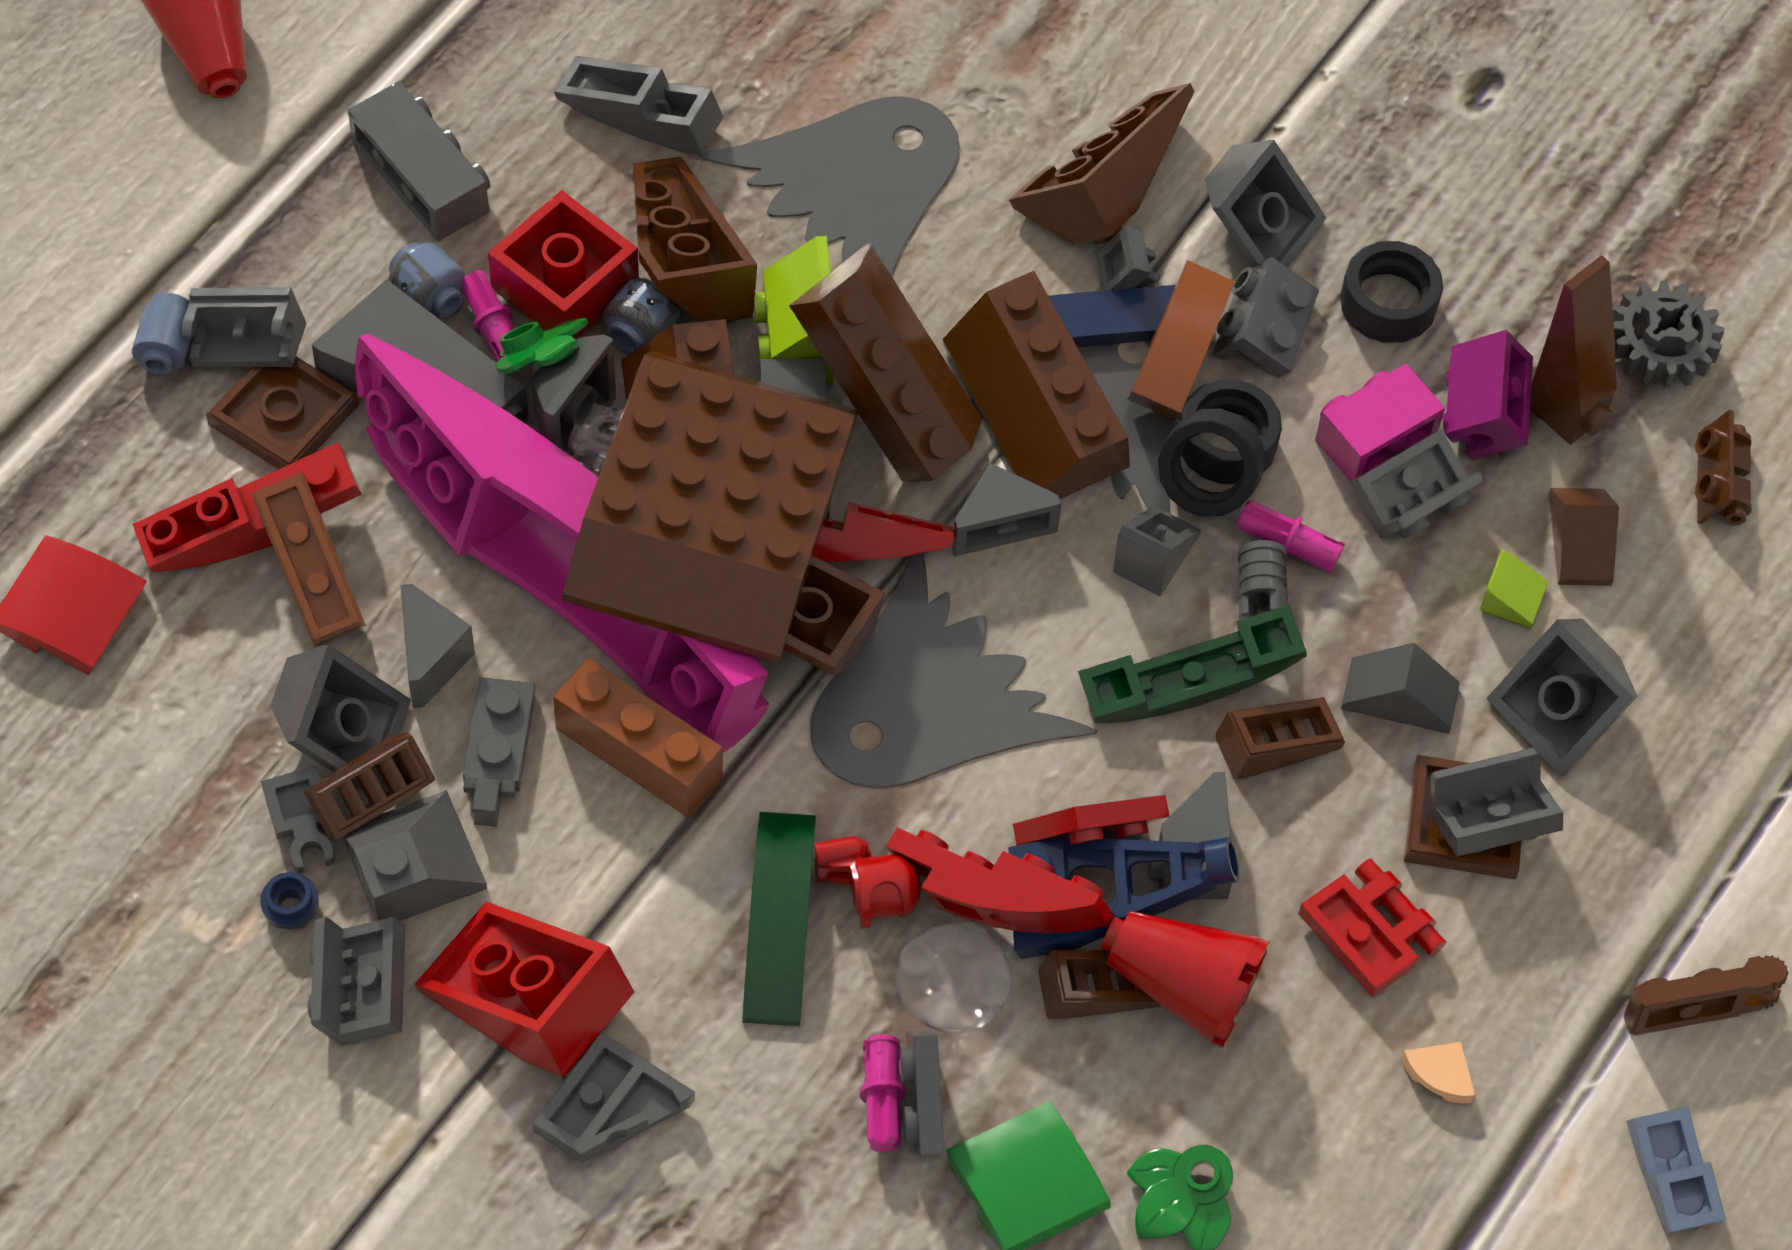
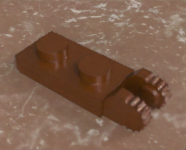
M1765 955L1764 958L1760 956L1749 958L1742 968L1725 971L1719 968H1709L1698 972L1692 977L1670 981L1665 978L1650 979L1634 987L1623 1017L1629 1033H1633L1634 1036L1738 1017L1743 1013L1759 1011L1762 1007L1768 1009L1769 1006L1773 1007L1774 1003H1777L1781 992L1779 988L1781 989L1782 984H1785L1788 978V966H1785V961H1781L1779 957Z

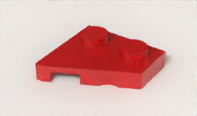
M1166 795L1076 806L1014 823L1013 830L1016 846L1059 837H1069L1070 845L1104 839L1103 831L1109 830L1115 831L1116 839L1149 833L1148 823L1168 818L1169 810Z

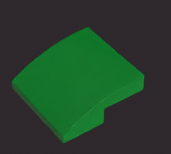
M1050 1101L946 1150L949 1167L976 1203L980 1222L1000 1250H1024L1111 1208L1110 1199L1091 1163Z

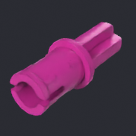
M475 270L471 274L465 275L461 289L476 317L473 322V328L476 333L481 334L484 340H486L491 354L497 363L501 359L500 352L503 350L499 339L515 328L512 322L513 312L509 306L501 305L485 272Z
M1254 500L1246 503L1237 521V527L1240 530L1261 540L1275 541L1282 544L1287 549V553L1324 570L1329 575L1333 571L1345 546L1344 542H1339L1302 524V517L1298 516L1295 521Z
M878 1034L868 1037V1041H863L865 1079L864 1084L860 1087V1099L866 1103L867 1140L870 1148L875 1152L897 1150L901 1145L900 1102L906 1098V1087L901 1083L899 1039L892 1035Z

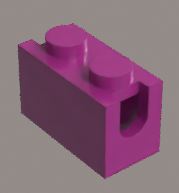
M1507 330L1451 346L1450 369L1446 373L1448 397L1447 411L1443 416V428L1445 435L1452 443L1463 441L1466 444L1465 454L1471 460L1528 445L1533 356Z

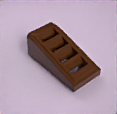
M1324 697L1227 712L1216 732V741L1234 778L1248 777L1341 749L1345 744L1342 733ZM1304 719H1309L1316 736L1309 735L1303 722ZM1284 725L1288 726L1294 739H1289ZM1262 732H1267L1271 743L1266 742Z
M406 732L388 737L304 791L330 841H335L434 782L435 777L413 736ZM371 767H377L389 790L384 792ZM354 777L369 801L366 805L351 781ZM335 788L338 789L351 813L346 818L331 793Z
M1103 949L1052 950L1039 967L1038 974L1048 1019L1077 1018L1163 1006L1142 990H1135L1134 984L1107 965L1110 953ZM1109 971L1116 972L1119 990H1113ZM1086 974H1092L1095 990L1089 991Z

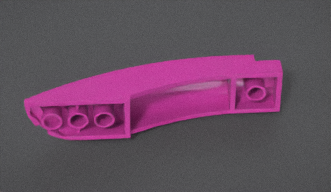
M370 334L359 336L355 358L356 387L358 397H366V411L372 423L366 429L371 442L394 481L458 556L470 554L518 584L561 615L607 654L650 699L721 745L723 753L742 740L758 724L770 705L761 695L768 672L762 667L755 656L561 601L582 521L598 477L540 433L462 383Z

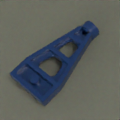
M1059 837L1008 847L1009 854L1023 859L1026 853L1043 859L1056 870L1054 874L1071 881L1073 872L1082 867L1108 868L1115 873L1116 895L1107 905L1115 917L1123 921L1130 911L1155 916L1217 889V886L1239 882L1240 878L1238 856L1231 837L1200 843L1101 839L1070 845L1069 837ZM1149 862H1168L1170 864L1171 883L1168 887L1142 896L1133 895L1131 868L1135 864ZM1206 862L1207 870L1202 871L1203 863ZM1109 926L1062 933H1036L1013 930L1014 951L1021 959L1050 954L1052 950H1075L1105 937Z

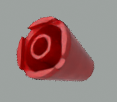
M141 0L200 93L211 95L213 98H226L239 91L240 85L247 78L241 0Z
M1130 911L1124 921L1114 917L1104 937L1101 949L1110 953L1107 965L1210 1043L1223 1049L1236 1024L1233 1020L1235 1016H1238L1251 992L1270 942L1257 936Z

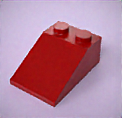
M487 901L415 983L419 992L522 1061L562 1077L566 1076L634 994V990L610 946Z

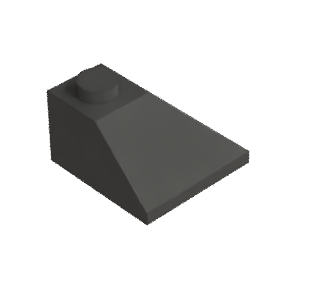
M1275 140L1232 145L1205 178L1212 209L1252 267L1257 266L1270 257L1275 258L1288 267L1327 218Z
M605 334L575 338L578 348L572 355L551 366L541 367L534 365L530 374L529 382L532 384L533 407L539 432L571 457L616 399L613 339Z
M1583 618L1557 619L1486 699L1560 776H1566L1638 696L1620 656Z
M327 644L287 657L270 706L287 743L334 773L388 737L399 735L411 699ZM373 766L371 769L382 787L384 780L377 767ZM355 777L351 779L354 786L363 791Z
M447 790L382 813L342 837L376 921L395 917L398 921L487 889V883Z

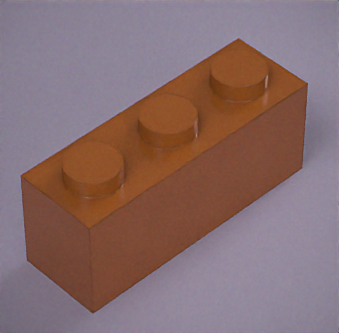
M590 658L583 662L553 696L555 725L558 731L687 818L695 812L723 779V747Z

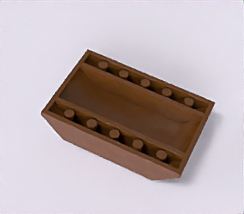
M655 351L644 354L586 509L561 601L779 663L855 428L859 410Z

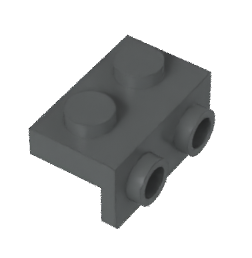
M1270 257L1253 268L1246 267L1234 280L1235 283L1231 290L1234 296L1229 310L1218 323L1216 331L1219 337L1213 354L1220 359H1224L1239 350L1277 378H1280L1292 370L1319 290L1278 260Z
M1441 429L1349 482L1380 539L1398 531L1403 539L1432 524L1428 514L1442 507L1445 514L1471 501L1474 497L1470 489L1485 480L1480 471L1470 475L1466 474Z
M1535 748L1447 768L1431 774V818L1456 856L1478 853L1485 849L1522 840H1530L1538 836L1563 830V811L1541 781V756Z
M328 917L315 920L314 941L310 946V959L313 965L312 994L308 999V1013L313 1027L341 1046L402 1032L404 924L395 917H390L343 929Z

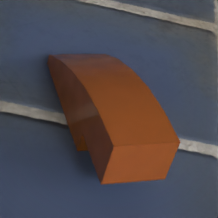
M1189 260L1186 261L1145 354V359L1128 395V400L1170 419H1177L1212 341L1235 283L1234 280Z

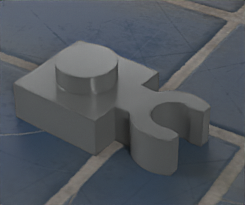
M316 766L261 781L277 840L294 836L290 846V859L294 870L298 874L305 872L303 859L301 858L302 853L311 847L318 848L323 852L326 865L334 863L333 845L326 835L318 832L317 828L323 826L304 791L321 781Z

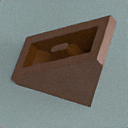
M1550 488L1549 502L1558 585L1612 586L1614 581L1619 505L1604 489Z

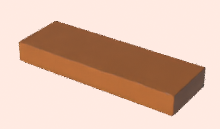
M298 473L252 492V497L313 645L316 647L367 626L304 473Z

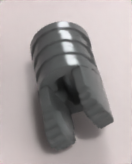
M1257 540L1248 542L1239 548V587L1241 588L1239 590V620L1257 615V610L1270 611L1288 605L1287 578L1285 577L1287 574L1285 563L1287 560V549L1282 544L1269 540Z

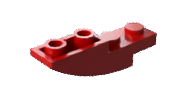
M337 442L240 488L231 478L132 524L148 568L152 573L187 569L237 558L273 546L251 493L298 473H304L320 513H324L362 495L344 450Z
M898 827L886 845L891 854L900 855L910 860L916 867L919 875L926 878L921 888L938 909L965 920L990 927L1020 932L1062 933L1110 926L1115 917L1103 900L1104 891L1099 886L1078 875H1074L1071 881L1054 874L1056 870L1049 863L1029 853H1026L1023 859H1020L1002 851L994 865L984 857L967 851L964 857L948 851L949 845L928 831L920 830L916 836Z

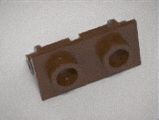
M1730 409L1710 425L1705 426L1698 433L1695 451L1698 454V472L1695 497L1697 498V523L1703 524L1715 514L1724 516L1726 523L1739 525L1746 521V516L1752 511L1751 481L1734 475L1736 473L1745 477L1751 472L1752 438L1746 432L1744 426L1734 424V411Z

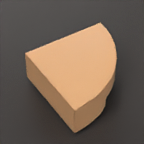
M1461 1042L1404 1051L1402 1056L1403 1065L1411 1079L1416 1083H1421L1428 1090L1442 1096V1100L1457 1104L1473 1102L1475 1092Z

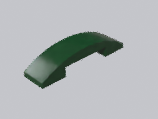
M1286 605L1236 621L1237 632L1134 664L1131 655L1078 671L1094 722L1132 721L1185 710L1239 692L1289 668L1307 657V652L1290 606Z
M775 812L759 813L742 1023L800 1027L816 815Z

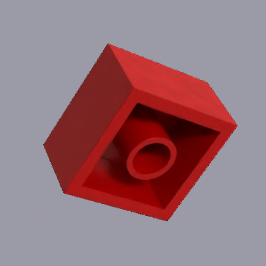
M560 190L488 252L490 281L494 291L530 320L538 322L544 331L569 320L587 318L588 324L572 336L574 339L579 338L602 318L606 305L623 283L631 278H639L638 247L563 190Z

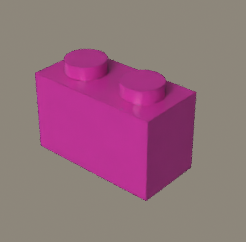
M1405 363L1390 373L1381 371L1375 374L1366 382L1363 388L1347 397L1339 395L1329 401L1320 413L1321 417L1315 441L1351 482L1428 435L1438 431L1445 407Z

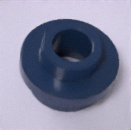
M285 872L276 875L267 883L261 893L260 903L265 918L271 924L283 929H293L305 925L315 916L319 907V896L315 885L307 877L294 872ZM287 898H297L300 900L299 905L293 908H282L280 906Z

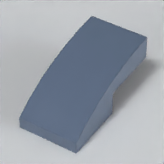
M1688 1106L1626 1121L1651 1199L1667 1233L1726 1220L1711 1162L1703 1163Z

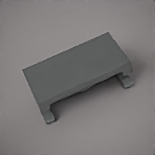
M291 287L191 288L189 294L191 300L183 319L181 335L182 337H194L195 335L189 353V359L193 367L293 366L307 322Z

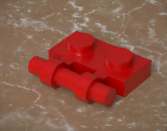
M1370 858L1355 870L1356 876L1365 884L1363 888L1358 890L1349 878L1343 874L1300 905L1298 915L1373 998L1416 967L1419 956L1408 944L1417 942L1431 957L1438 953L1447 941L1434 928L1436 921L1426 909L1421 908L1418 910L1400 890L1402 883L1391 871L1383 872L1373 859ZM1383 905L1399 923L1392 927L1376 910L1375 906Z

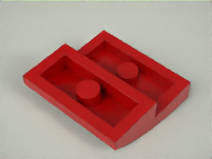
M45 535L0 604V633L34 653H37L39 648L42 647L89 675L147 581L91 551Z

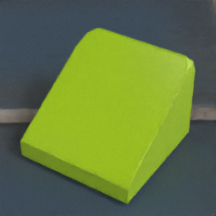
M1501 549L1480 611L1532 628L1548 581L1512 553Z

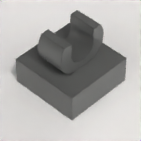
M1124 226L1095 254L1103 291L1153 287L1160 280V274L1150 272L1149 263L1156 258L1153 250L1145 247L1142 230Z

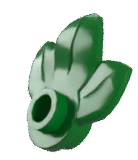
M587 318L569 320L546 331L541 330L538 322H530L507 332L499 339L503 350L500 352L501 359L495 364L498 373L511 374L531 364L541 367L551 366L568 358L578 348L577 341L572 336L586 327L588 324Z
M1197 1145L1183 1153L1159 1148L1144 1153L1132 1164L1127 1171V1175L1137 1186L1146 1191L1140 1198L1136 1209L1135 1226L1136 1234L1139 1238L1160 1239L1183 1231L1193 1250H1215L1221 1244L1231 1224V1213L1225 1196L1228 1194L1233 1183L1231 1163L1222 1151L1209 1145ZM1200 1164H1207L1214 1169V1177L1207 1184H1198L1192 1179L1194 1168Z

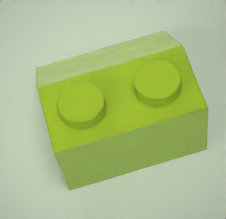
M827 236L814 237L763 270V292H755L754 297L755 324L765 323L766 335L757 336L759 366L760 359L822 358L789 305L831 273ZM825 363V384L834 383L835 377Z

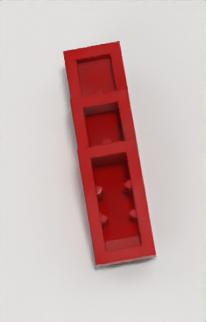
M848 502L843 522L825 518L814 556L823 561L844 562L898 558L950 548L954 538L953 526Z

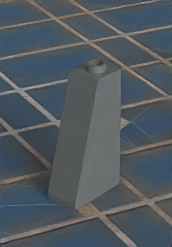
M387 279L311 344L315 368L357 393L355 358L358 339L361 335L370 334L450 376L512 414L523 423L527 419L526 385L512 374L498 373L495 361Z

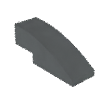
M576 56L554 90L556 98L561 102L612 128L643 140L698 154L703 153L723 119L712 89L668 83L662 68Z

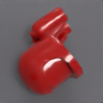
M856 836L814 843L816 857L814 858L817 881L829 880L830 883L851 886L855 911L859 914L860 929L870 928L871 921L874 919L908 916L918 906L921 896L920 876L910 860L896 854L871 857L868 842L862 841Z

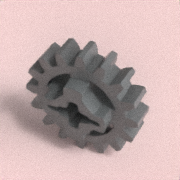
M1661 281L1657 291H1652L1646 283H1642L1636 295L1626 291L1623 294L1620 305H1615L1613 309L1616 359L1627 358L1628 361L1624 372L1627 374L1637 369L1644 372L1643 383L1647 385L1654 376L1661 378L1664 388H1670L1673 378L1676 377L1685 386L1691 385L1695 373L1702 377L1708 374L1711 364L1716 363L1722 348L1720 342L1724 334V327L1715 325L1719 316L1718 310L1710 309L1705 311L1703 305L1706 297L1702 294L1694 299L1687 296V285L1683 284L1677 292L1670 291L1667 281Z

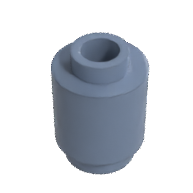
M167 292L158 293L153 296L151 302L144 306L132 347V355L140 363L141 367L150 373L165 375L178 371L184 366L192 337H182L181 331L183 319L190 301L180 295Z

